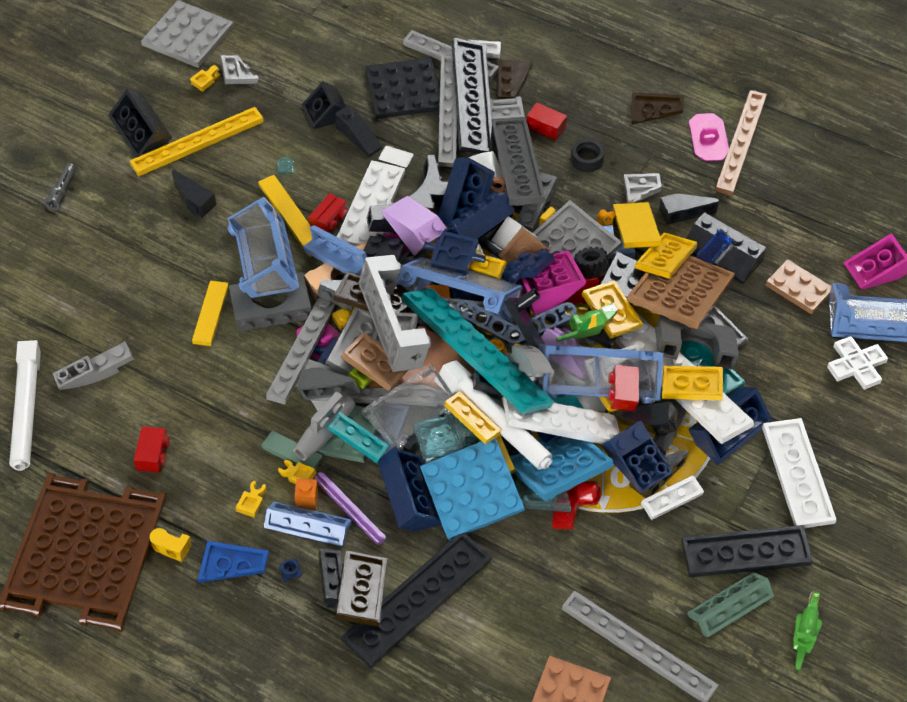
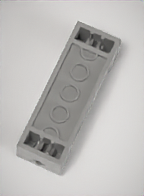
M395 255L367 257L362 268L359 286L392 372L421 369L424 361L427 359V352L431 347V339L427 336L424 328L403 331L401 323L397 320L396 310L391 305L390 295L393 294L395 286H397L401 265L397 262Z

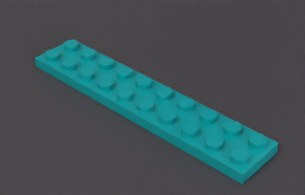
M428 288L403 293L401 300L523 415L552 407L554 401L548 394L542 391L522 371H519V368L507 356H504L470 322L460 316V313L454 310L435 290Z

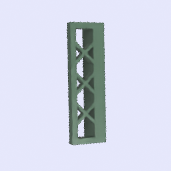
M753 572L687 613L689 618L699 623L702 634L709 637L774 597L769 579Z

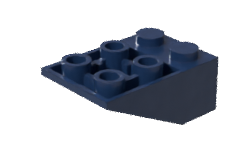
M642 421L629 426L601 444L607 455L613 460V464L640 493L673 473Z

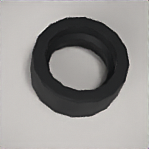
M592 139L577 141L571 149L570 159L572 165L583 172L598 170L603 165L604 147ZM589 151L595 153L598 157L586 160L577 154Z

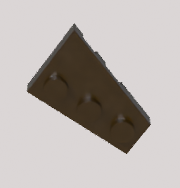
M499 60L498 100L512 99L518 96L533 61Z
M632 92L631 125L682 114L684 110V95Z

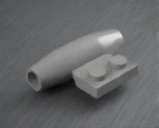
M336 391L311 418V425L306 429L294 448V453L302 460L308 459L334 436V433L327 428L339 412L349 417L355 407V402L348 395L342 396Z

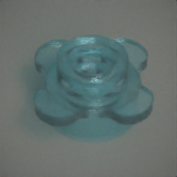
M288 157L280 158L276 162L278 166L277 172L279 174L293 173L295 171L293 167L294 161Z

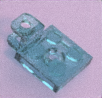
M452 415L413 422V429L423 459L448 455L463 449V446L476 442L475 435L467 427H464L460 420L455 419L454 422ZM435 435L443 437L440 440L434 439Z

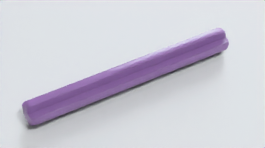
M319 472L314 477V479H317V484L376 544L381 545L386 540V536L324 473Z

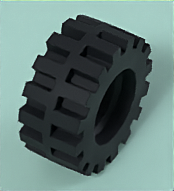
M583 248V250H579L575 254L574 260L583 277L601 276L603 272L606 273L607 269H609L608 254L603 248Z

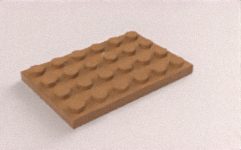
M689 256L670 279L646 272L628 294L627 301L635 306L646 308L652 313L668 317L672 321L685 324L689 328L698 329L732 282L735 273Z

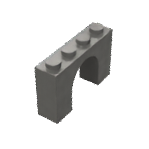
M303 272L296 273L299 288L287 292L286 300L274 308L257 306L246 292L243 293L238 284L229 285L237 331H249L256 328H266L273 325L306 320L311 312V305ZM285 282L286 290L291 289L289 285Z
M663 315L659 316L655 329L657 352L663 353L664 358L677 360L682 341H695L711 350L715 367L734 370L739 356L735 328L702 322L700 327L695 329L689 328L680 322L672 321Z

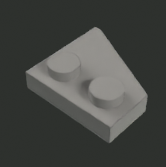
M221 55L225 84L258 83V76L250 72L248 65L243 63L238 55Z
M659 173L624 175L623 180L627 203H636L661 191L662 185Z

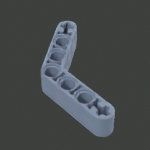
M461 300L456 304V311L473 326L511 346H514L515 343L521 345L527 343L518 325H513L468 300ZM567 302L530 319L534 325L538 326L537 331L542 336L546 329L560 328L569 324L570 317L573 314H577L574 304ZM468 306V310L473 313V316L466 311L462 313L461 308L465 309ZM565 309L571 311V316L565 314ZM558 312L561 316V321H559V317L557 315ZM485 315L487 319L485 322L479 323L477 322V317ZM547 317H554L556 319L555 323L552 325L546 324L545 320ZM496 324H502L504 326L502 331L496 332L493 330ZM512 333H519L521 335L520 339L517 341L511 340L510 336Z

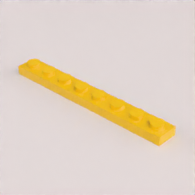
M253 107L132 159L130 164L139 177L264 122L263 117L256 107Z

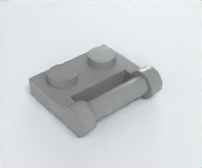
M521 96L492 100L490 98L492 120L525 117Z

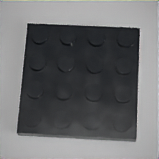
M432 57L365 66L376 119L440 111V88Z

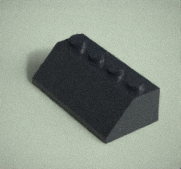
M126 89L108 114L136 158L167 145L172 138L142 93Z
M703 213L694 223L686 238L697 242V248L692 255L735 273L734 279L742 284L763 262L766 251L765 246L706 213Z

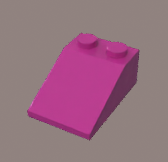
M892 233L843 262L861 290L895 281L907 275V254Z

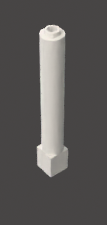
M37 340L18 341L16 362L18 368L9 465L19 471L30 466L37 370L40 368L41 355Z
M457 360L442 366L437 381L452 395L461 392L501 429L500 434L538 470L546 469L551 465L553 455L525 429L507 426L504 409L485 392L473 389L472 374Z

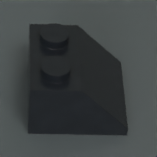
M322 81L301 106L312 128L317 129L335 124V113L345 108L346 104L337 87Z

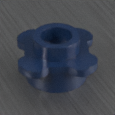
M289 559L279 565L284 581L302 576L298 560Z

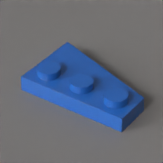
M207 541L198 582L265 573L269 551Z

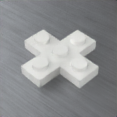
M851 336L834 343L833 347L841 358L829 362L827 368L837 382L854 375L864 390L881 383L882 378L874 367L886 363L888 358L878 344L861 350Z

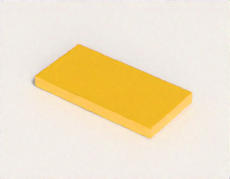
M648 202L613 204V212H615V219L624 248L661 246V238Z
M663 233L660 236L661 246L650 247L635 263V269L670 279L697 248V242Z

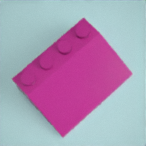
M569 250L553 254L554 261L536 277H526L519 280V284L524 287V295L533 288L540 294V298L530 305L534 316L561 305L586 284V280Z

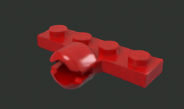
M584 481L558 495L551 524L553 529H573L579 506L599 504L601 488L597 481Z

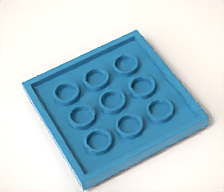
M552 434L537 440L553 455L552 463L548 468L538 470L521 453L510 456L516 470L513 473L544 501L552 499L614 466L613 460L593 443Z
M496 438L486 445L481 441L420 466L449 541L458 534H468L525 511Z

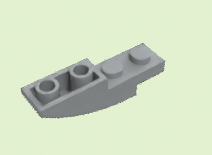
M123 342L92 359L87 355L54 372L53 376L60 390L81 387L119 373L118 368L134 360L127 343Z
M512 346V353H505V356L514 365H519V371L526 372L527 376L545 377V373H552V367L547 358L534 346Z

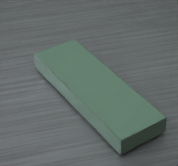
M273 430L261 445L262 449L284 460H289L294 465L300 462L316 470L323 460V455L317 452L306 460L300 459L294 453L297 442Z

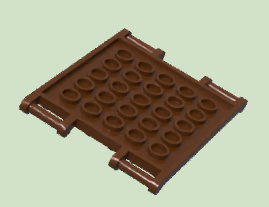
M48 473L0 596V610H14L30 613L35 617H41L44 603L83 609L79 620L80 625L87 626L91 624L113 628L117 632H122L151 545L150 533L157 527L163 506L167 500V493L160 492L157 494L134 490L133 487L127 486L122 498L86 492L89 487L88 479L76 480ZM54 484L63 485V486H69V487H75V488H78V489L75 490V489L57 487V486H54ZM132 497H133V498L144 499V500L156 501V503H150V502H144V501L133 500ZM11 596L33 600L35 604L29 605L9 601V598ZM91 611L116 615L117 619L112 620L90 616Z

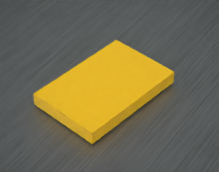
M615 280L583 290L581 295L592 311L601 309L604 301L611 302L617 308L616 315L604 327L610 339L640 329L644 325Z
M663 366L662 399L723 400V367Z

